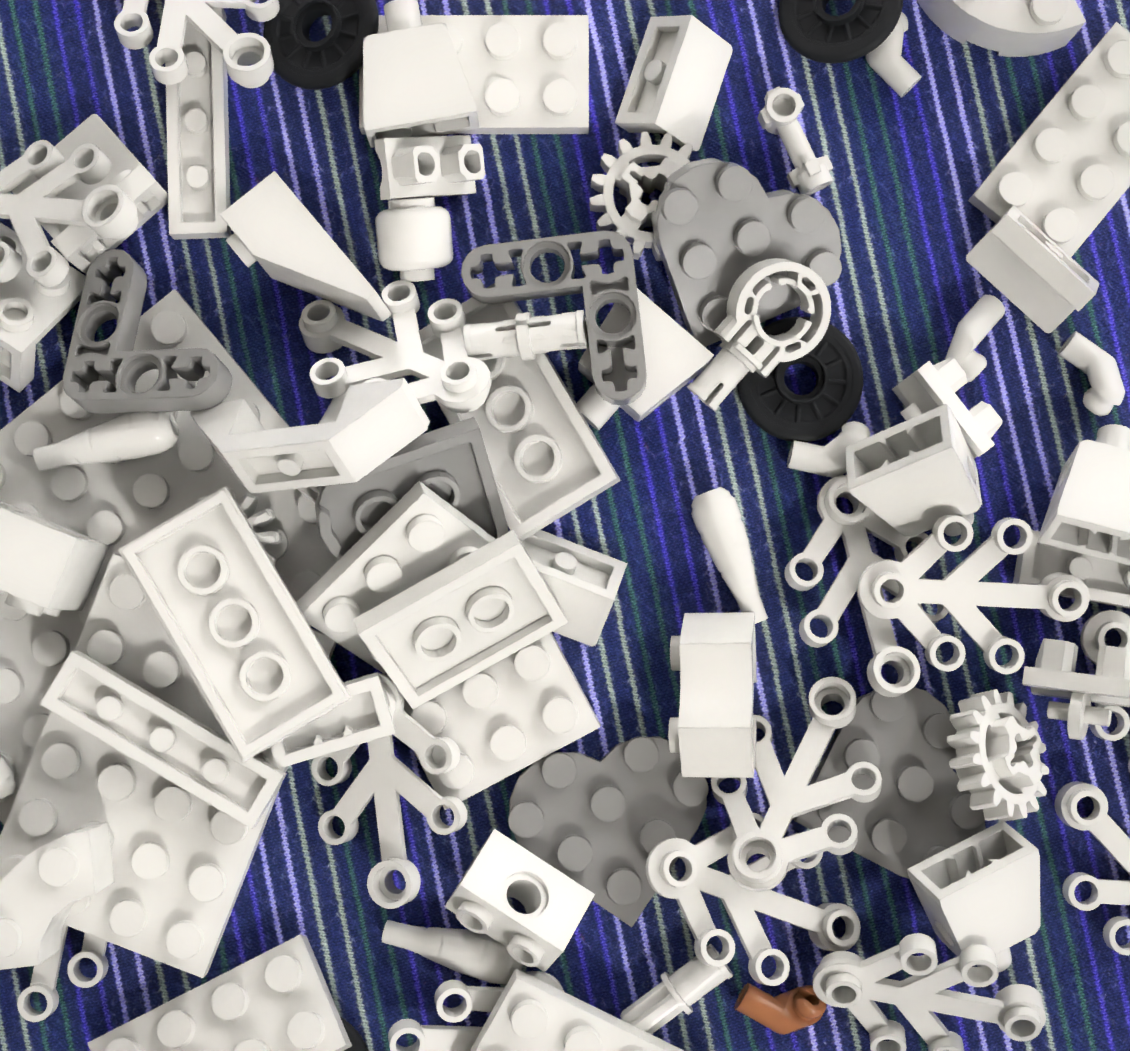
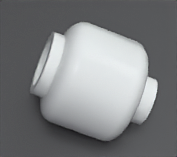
M434 197L388 200L389 209L378 213L375 219L380 265L387 270L400 271V280L409 282L435 280L434 268L444 267L453 260L451 217L449 212L441 206H435Z

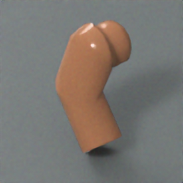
M747 983L741 990L734 1008L772 1031L785 1035L818 1022L825 1012L827 1004L816 996L813 985L797 987L773 997L754 985Z

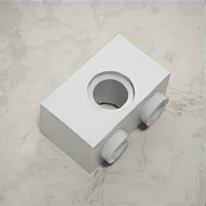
M494 829L478 851L444 907L456 914L457 920L465 928L475 933L487 934L505 946L509 955L517 962L528 967H537L545 972L564 952L595 894ZM507 897L519 900L524 905L527 914L515 911L509 905Z

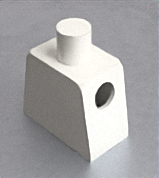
M392 0L386 3L383 8L388 32L371 34L363 39V124L371 148L375 147L374 140L382 138L441 136L479 129L475 101L447 25L445 23L422 25L417 0Z
M638 288L637 294L647 373L646 387L642 395L632 403L613 405L603 400L596 391L592 377L589 346L578 364V370L593 385L576 405L586 422L597 430L602 428L619 407L634 420L640 422L699 375L714 356ZM615 303L600 329L612 334L622 332L630 322L631 316L625 306ZM633 341L620 347L598 346V353L611 349L613 371L609 375H603V382H613L615 391L627 390V381L631 378H637L636 372L626 371L623 357V348L635 349V342Z
M947 403L845 447L848 491L903 536L913 537L931 530L935 522L945 515L961 516L967 519L971 525L973 524L974 512L978 511L982 505L978 470L954 414ZM956 522L949 523L944 529V533L948 536H958L962 533L959 524Z
M1118 424L1105 425L1099 428L1096 441L1083 440L1078 443L1061 470L1039 533V543L1130 565V429L1128 427Z
M999 822L907 869L910 881L934 932L956 956H959L961 951L968 946L985 945L995 952L998 971L1002 972L1012 963L1010 947L1036 934L1041 926L1039 849L1006 822Z

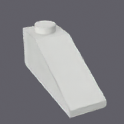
M275 171L220 214L234 232V234L226 239V242L247 267L258 261L272 279L382 322L392 315L375 289Z

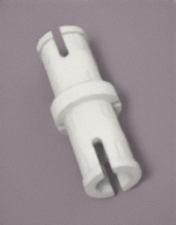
M584 310L532 317L530 312L517 313L516 319L493 323L465 324V351L468 357L477 358L481 361L520 356L525 361L536 359L537 354L550 351L587 349L588 333Z

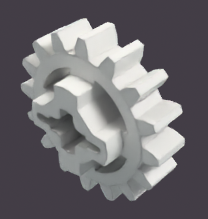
M641 132L639 147L632 148L630 143L624 138L619 140L618 159L606 153L601 157L600 165L607 175L593 174L591 178V188L603 193L591 197L589 204L590 211L604 212V215L596 223L597 231L613 229L614 232L624 236L633 245V259L636 260L640 258L644 248H652L656 261H662L654 239V232L642 231L645 227L652 226L651 216L653 211L656 212L658 200H653L649 205L642 203L643 192L650 194L655 188L663 192L669 184L666 182L668 177L690 162L689 158L693 145L687 143L679 151L671 148L672 134L669 133L664 135L660 145L652 144L648 132ZM644 162L661 163L660 165L640 167L638 165ZM615 186L619 188V193L627 198L628 206L625 208V213L622 217L614 204L613 190Z
M997 689L972 694L971 698L960 700L958 705L961 713L950 716V721L957 732L955 735L947 736V743L956 749V757L949 761L950 768L956 770L957 776L960 779L957 785L959 792L969 790L971 793L969 807L972 810L983 809L984 818L987 821L999 819L1000 822L1027 818V813L1037 812L1039 805L1036 797L1046 796L1047 793L1046 788L1040 781L1043 775L1049 774V768L1040 760V754L1044 753L1047 749L1037 732L1039 727L1037 721L1027 722L1025 719L1027 714L1025 703L1014 704L1011 692L999 693Z

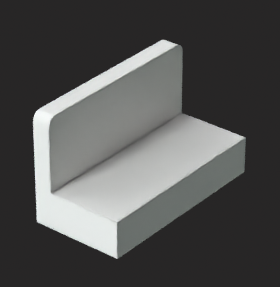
M693 15L650 17L615 124L629 133L648 132L662 133L663 135L669 133L672 134V141L682 147L690 143L693 145L692 151H698L732 55V46Z
M1014 205L966 255V261L1045 333L1053 332L1075 309L1079 312L1096 295L1100 284Z
M539 530L521 541L568 621V623L552 632L589 646H595L615 600L628 563Z

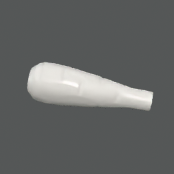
M171 411L130 412L93 426L58 443L35 448L33 450L34 462L39 471H44L64 465L112 462L121 459L129 460L166 452L175 445L179 438V429L175 416Z
M722 487L695 496L691 504V515L695 526L715 566L737 601L741 612H754L755 624L768 619L758 590L745 525L741 520L742 516L735 497Z
M387 920L382 934V943L418 953L456 972L493 984L506 985L515 968L521 971L523 964L517 962L509 955L505 946L487 934H479L467 929L426 928Z

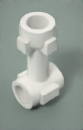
M779 86L768 91L764 98L765 106L757 118L762 129L780 136L795 167L794 170L787 174L792 189L798 187L801 194L811 195L833 183V178L830 174L833 166L828 155L819 158L815 157L797 119L805 106L800 94L789 88H780Z

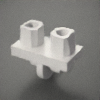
M470 135L400 137L374 140L375 151L382 167L381 200L476 193L475 180H481L485 177L483 148L480 143L471 144Z
M948 358L935 365L928 361L892 389L906 407L900 412L906 421L947 403L954 414L973 458L981 456L995 445L991 437L1002 425V419L990 404L983 401L969 410L961 402L955 392L967 383L966 373L954 358Z
M1045 638L1042 640L1035 667L1024 666L1022 684L1024 686H1031V693L1033 695L1070 699V703L1049 701L1047 717L1049 719L1067 721L1069 739L1084 740L1089 724L1109 727L1111 723V709L1092 707L1091 702L1130 707V649L1115 646H1099L1095 675L1076 673L1078 646L1068 641Z

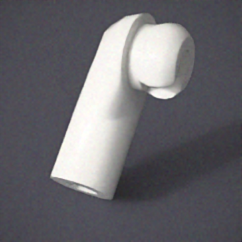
M901 12L895 28L887 39L876 49L866 54V61L869 66L901 98L922 78L901 56L904 32L908 30V19L903 12Z
M983 295L960 320L945 360L948 358L956 360L966 373L967 382H972L987 365L986 358L974 349L1005 314L1003 303L992 295Z
M1077 331L1073 332L1059 350L1058 355L1087 374L1091 388L1084 393V406L1095 415H1108L1114 405L1119 406L1122 403L1125 395L1117 362L1113 356Z

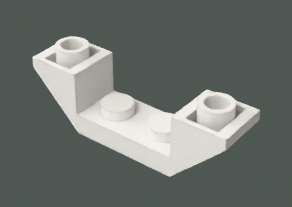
M405 378L349 385L335 422L265 430L244 399L225 401L211 409L190 412V416L214 449L250 494L355 483L427 431L430 423Z

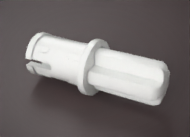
M712 944L706 946L707 953L712 959L720 955ZM695 956L671 975L667 972L660 975L662 982L624 1009L620 1015L621 1020L649 1034H653L682 1011L688 1015L692 1013V1004L726 979L733 977V974L727 964L720 967L703 964Z

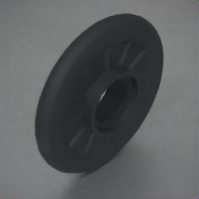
M278 0L280 5L279 12L273 19L265 21L263 37L270 45L274 70L283 80L299 88L319 90L338 85L359 70L363 65V39L368 35L378 33L379 16L375 0ZM321 16H331L332 27L329 34L320 41H310L309 31L312 23Z
M780 0L778 13L781 31L786 41L796 52L816 62L843 63L870 53L887 39L900 18L903 0H855L852 9L840 16H831L825 12L829 0Z
M799 317L780 319L765 326L763 330L767 335L786 333L796 324V320ZM800 317L808 321L810 320V317ZM829 324L822 340L808 354L793 361L780 362L767 378L761 376L756 371L754 373L749 371L737 384V388L746 413L762 430L786 441L811 442L835 433L852 417L862 395L863 369L858 353L850 340L840 330ZM794 364H805L810 367L816 378L813 391L805 395H798L789 391L784 381L785 371L788 367Z

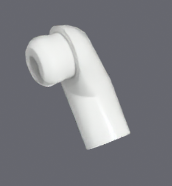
M852 421L844 424L839 435L825 446L794 440L790 447L787 468L831 478L843 475L847 472L845 447L870 437L871 432L865 424Z

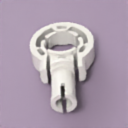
M780 258L766 259L746 269L735 281L729 293L726 310L727 317L714 330V333L721 338L722 343L719 346L722 349L692 383L690 382L687 388L694 395H697L710 409L716 412L723 400L749 371L752 373L756 371L761 376L767 378L780 362L796 360L812 351L825 335L831 317L830 295L819 275L807 266ZM788 271L787 277L781 275L770 276L771 282L779 285L789 284L799 295L800 309L811 313L809 321L799 317L796 320V324L786 333L767 335L762 329L759 315H757L760 298L766 291L772 288L771 283L763 278L776 272Z

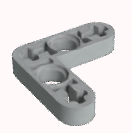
M594 231L488 244L474 248L467 254L462 263L461 276L467 291L474 299L482 303L497 304L583 293L592 377L597 393L603 400L613 405L632 403L642 395L647 379L633 252L630 243L624 236L614 231ZM604 247H611L613 256H623L624 258L622 261L614 263V272L610 274H602V269L598 264L581 265L584 278L574 279L575 266L570 250L580 249L581 261L598 259L600 249ZM544 253H554L560 256L565 263L562 275L556 281L550 283L541 282L531 274V265L534 259ZM521 256L520 268L526 284L516 286L514 274H507L495 278V287L485 288L482 280L474 278V274L482 273L483 263L493 261L498 271L515 270L511 258ZM619 303L629 311L631 316L630 322L622 332L616 334L606 333L597 325L596 315L606 304ZM633 341L635 342V349L623 348V357L626 371L636 372L637 378H631L627 381V390L615 391L613 382H603V375H609L613 371L611 349L598 353V346L620 347Z
M113 249L97 256L90 264L85 278L63 374L62 386L65 393L84 410L91 413L199 411L214 408L222 403L231 389L232 375L219 358L208 349L185 348L133 351L147 288V275L144 269L124 250ZM108 320H117L116 329L109 338L104 341H94L95 333L101 324ZM153 369L159 370L157 382L151 389L146 392L135 393L136 382L143 373ZM205 371L210 373L208 377H204ZM99 375L104 377L107 381H98ZM188 381H198L196 388Z

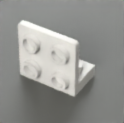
M97 114L90 115L54 146L62 153L66 161L77 147L85 143H93L111 161L108 175L99 183L88 185L80 179L54 198L85 200L96 188L108 184L115 185L136 205L138 224L134 232L168 203V193ZM32 175L12 190L13 194H19L39 179ZM40 222L53 238L51 243L69 262L85 274H87L90 264L97 256L117 248L127 239H104L87 226Z
M0 223L1 240L6 242L22 257V267L19 273L8 282H0V381L20 393L34 379L36 344L81 300L86 276L69 266L66 278L59 285L51 288L43 287L26 271L27 256L16 232Z

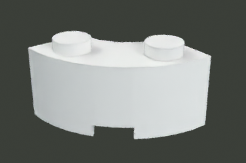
M917 0L927 16L947 35L962 44L968 41L982 48L998 51L997 56L1027 57L1057 50L1066 46L1086 23L1075 0Z
M684 613L681 635L671 636L670 640L671 670L680 671L679 717H670L668 739L670 753H680L682 777L754 778L757 718L753 717V683H757L755 613Z
M108 822L77 829L42 845L18 862L0 882V970L37 966L59 952L62 926L73 905L80 899L94 895L114 883Z

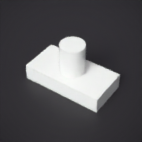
M376 672L343 682L352 697L351 699L271 746L277 769L395 734V726L379 673Z

